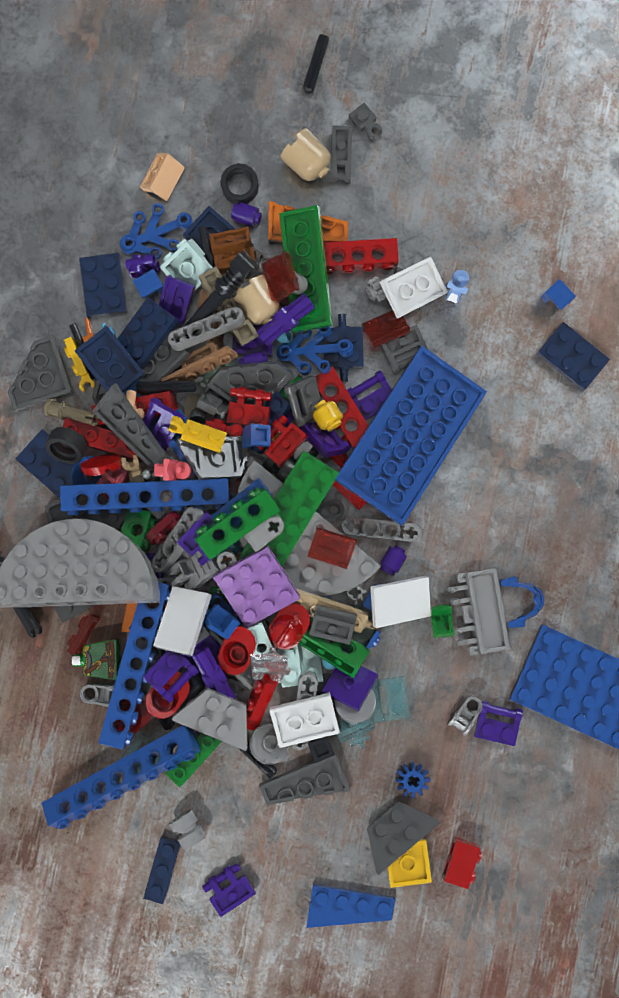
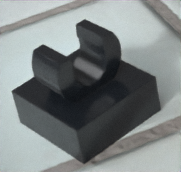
M327 736L307 742L315 763L335 755Z

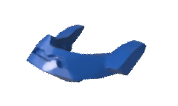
M516 576L502 579V586L524 587L534 594V609L526 616L521 615L518 619L508 622L509 628L525 627V621L536 616L544 606L543 592L532 583L519 582Z

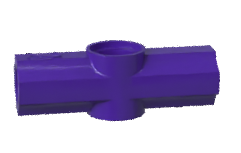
M303 293L288 307L285 306L280 309L271 321L257 331L259 337L269 346L282 334H286L295 328L299 321L311 312L315 306L307 295Z
M208 645L197 649L192 657L202 673L201 676L206 686L236 699L232 688L227 682L228 679L220 664H217Z

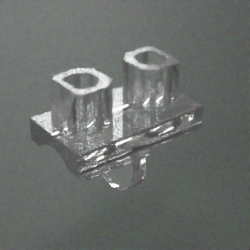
M270 648L268 654L250 655L249 660L253 679L261 680L264 677V673L270 674L271 679L274 681H282L284 675L290 674L291 669L288 667L287 657L277 654L276 648Z

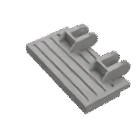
M184 506V510L177 512L182 516L191 506ZM183 528V530H182V534H181L182 536H183L184 533H185V529H184V528ZM163 541L159 546H157V552L159 551V549L165 541ZM184 550L175 564L166 572L168 577L171 578L182 572L171 583L172 586L181 587L185 584V589L194 590L200 588L214 574L221 571L215 557L202 566L197 561L202 556L198 551L191 557Z
M496 568L456 574L457 583L466 582V585L448 587L447 590L451 593L464 590L465 598L449 600L450 605L469 602V605L461 606L464 624L473 623V625L454 628L455 633L471 631L472 638L459 639L456 641L457 646L476 643V646L468 647L469 656L510 649Z

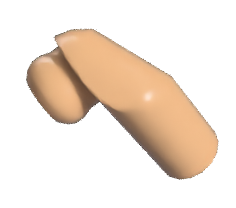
M133 390L126 391V398L140 418L143 419V409H137L135 405L136 392Z

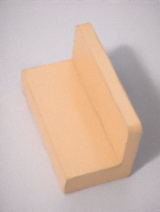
M157 153L140 188L145 192H153L164 201H167L184 170V166L168 153Z

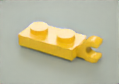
M72 337L64 339L66 344L63 347L67 357H71L74 362L71 366L75 375H80L81 377L79 383L80 390L86 393L85 384L90 383L94 389L95 382L91 379L86 365L75 352L78 348L76 341Z
M172 416L168 429L170 432L182 434L181 440L218 453L221 452L227 435L226 432L189 419L184 423L177 416Z

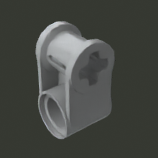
M273 515L244 537L253 550L257 552L282 532L284 522L281 517ZM270 521L279 523L278 530L269 528L271 525Z
M89 683L81 689L80 698L85 703L109 707L114 684ZM87 688L95 690L96 695L94 698H89L86 695Z
M473 694L465 695L451 714L447 725H453L461 730L464 736L467 735L482 710V703L479 698ZM476 700V707L471 710L467 709L468 701Z

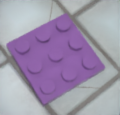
M268 545L213 576L246 628L300 599L298 591Z

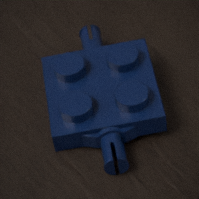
M338 314V326L331 328L332 332L323 339V345L338 344L339 341L348 339L354 346V353L349 357H342L339 352L324 353L323 360L329 361L331 367L333 366L334 369L340 371L342 382H344V375L345 382H349L348 370L364 368L362 326H346V314H343V321L342 315ZM324 328L322 332H326L328 328ZM346 344V345H343L341 348L344 349V348H346L348 345H347V344Z

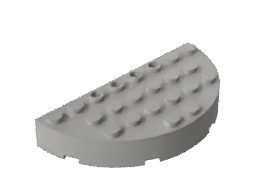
M254 460L241 481L238 494L256 479L260 478L272 493L271 497L274 500L283 483ZM315 512L282 568L296 589L318 596L341 593L358 586L370 578L381 565L318 512ZM243 536L239 540L244 550L248 541Z
M66 519L42 526L23 538L11 550L0 567V608L160 602L158 580L151 562L143 550L129 537L115 528L94 520Z

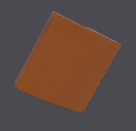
M248 226L209 235L215 266L221 274L227 272L233 258L242 251H245L256 263Z

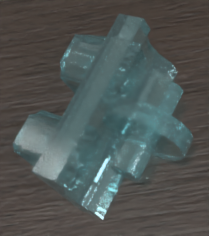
M371 719L357 723L358 725L350 728L345 720L337 722L340 731L337 736L341 744L349 741L351 747L359 744L361 749L365 748L363 742L370 739L369 734L366 732L375 729Z

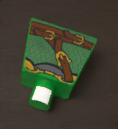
M114 639L83 646V654L72 655V666H83L85 676L115 680L120 667V640Z

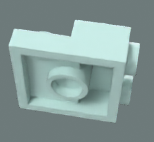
M184 239L176 246L178 250L174 254L170 252L163 258L164 263L160 268L167 276L171 275L173 278H178L195 285L196 290L202 285L199 275L213 267L203 257L205 253L193 239L188 241Z
M299 644L288 650L279 648L274 650V655L286 658L287 660L278 683H282V688L298 686L299 676L304 671L315 673L317 682H323L321 658ZM307 677V680L304 682L309 684L312 681L310 677Z

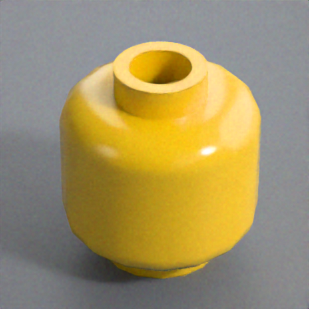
M322 400L315 405L316 410L312 416L321 430H328L330 432L342 424L343 414L335 402Z

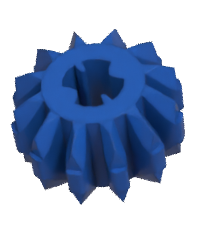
M413 761L410 762V768L404 763L402 766L405 771L397 770V773L402 776L395 778V782L400 783L397 789L399 791L404 789V796L411 792V797L415 798V792L417 791L422 796L423 792L421 789L428 790L429 787L425 783L431 781L430 777H426L429 773L428 770H422L423 765L421 763L416 768ZM412 775L414 778H416L417 781L414 784L412 782H408L410 781L409 777Z

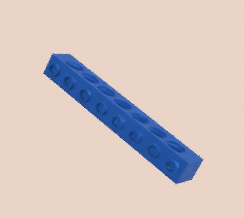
M206 479L60 486L61 511L67 512V515H80V511H88V514H101V510H109V514L122 513L121 509H130V513L142 512V508H150L151 512L163 511V507H171V511L184 510V506H192V508L203 510L206 505H213V509H220L230 501L229 480ZM185 490H191L193 493L190 501L182 499V493ZM204 490H213L214 496L211 500H204L202 496ZM164 491L172 493V499L169 502L162 501L161 495ZM144 492L151 494V500L148 503L141 501V495ZM106 493L109 496V502L102 505L99 498L102 494ZM123 493L130 495V501L127 504H122L120 501V496ZM86 494L88 503L81 506L79 504V497Z
M158 582L160 602L157 608L152 609L149 603H137L99 744L122 750L126 748V745L130 746L133 733L130 732L131 726L137 722L139 712H136V708L143 701L144 692L141 691L143 683L147 684V681L142 676L147 672L149 662L153 663L156 651L153 650V645L165 611V604L168 602L171 590H169L170 585ZM146 617H151L154 621V625L150 629H146L143 625ZM141 637L146 638L148 641V646L145 649L138 647L137 642ZM136 657L142 660V667L139 670L134 669L132 666V660ZM129 678H133L137 683L134 690H130L126 686ZM122 699L130 701L131 707L129 710L121 708L120 703ZM116 720H122L125 723L123 731L115 728Z
M182 725L42 802L48 826L64 829L70 825V822L86 817L88 812L103 808L105 803L110 800H117L123 796V793L138 789L145 781L154 780L159 777L160 773L173 770L177 767L178 763L193 759L195 754L201 751L193 729ZM175 746H178L177 751L173 754V749ZM159 756V761L155 764L156 757ZM141 765V770L139 773H137V770Z

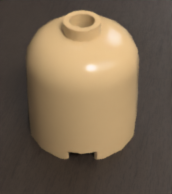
M304 128L295 135L297 140L292 146L289 143L286 145L280 157L302 179L306 181H313L318 177L322 179L329 172L327 167L331 160L330 152L311 131Z
M262 274L250 279V284L242 288L241 286L237 290L236 297H234L246 320L249 318L252 325L256 326L267 324L280 310V302L268 278Z

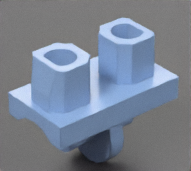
M457 270L454 272L452 281L447 283V287L450 289L446 299L458 303L461 293L466 294L468 288L465 286L470 279L466 271Z

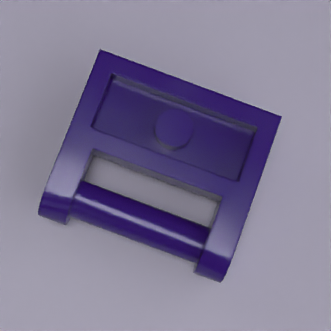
M381 370L358 386L347 389L365 421L377 414L392 390ZM378 382L380 383L381 388L358 400L356 395Z
M151 398L143 422L149 427L156 411L161 414L151 433L162 449L166 451L169 447L168 443L173 440L176 434L168 430L172 416H177L182 420L185 416L162 404L159 399Z
M316 422L306 423L300 427V430L308 436L307 440L324 458L345 454L351 448V445L347 441H343L334 430L330 432L328 430H321Z
M167 650L142 677L171 703L174 699L173 696L193 675L196 676L199 671L182 654ZM184 666L187 670L166 691L163 686Z
M482 700V710L477 718L474 737L515 746L523 710L499 707ZM489 712L513 718L512 724L485 718L486 713Z

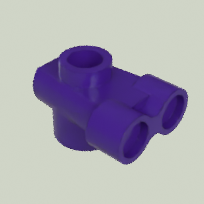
M154 254L144 255V257L133 255L132 259H126L125 261L129 276L133 279L142 276L145 272H149L152 269L155 272H160V263L156 261Z

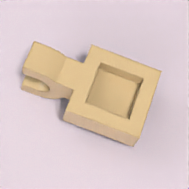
M137 454L133 455V462H127L126 458H121L123 468L131 471L129 472L131 483L145 482Z

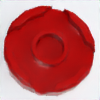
M105 454L89 458L80 464L81 471L87 476L102 475L106 473L105 470L107 469L115 471L122 465L121 457L117 454Z

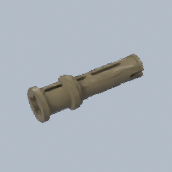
M48 399L44 404V413L47 416H57L60 420L69 418L92 426H96L99 421L93 420V418L99 419L93 412L71 407L67 402L59 403L55 399Z

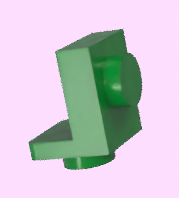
M439 604L431 607L430 619L433 638L454 636L451 615L452 606Z

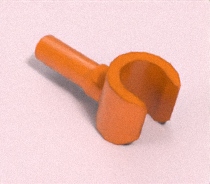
M85 318L87 335L82 337L84 343L94 336L91 330L90 318Z

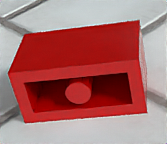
M454 836L442 874L444 882L469 889L470 884L474 883L476 872L474 871L476 863L479 864L482 857L481 848L477 843Z

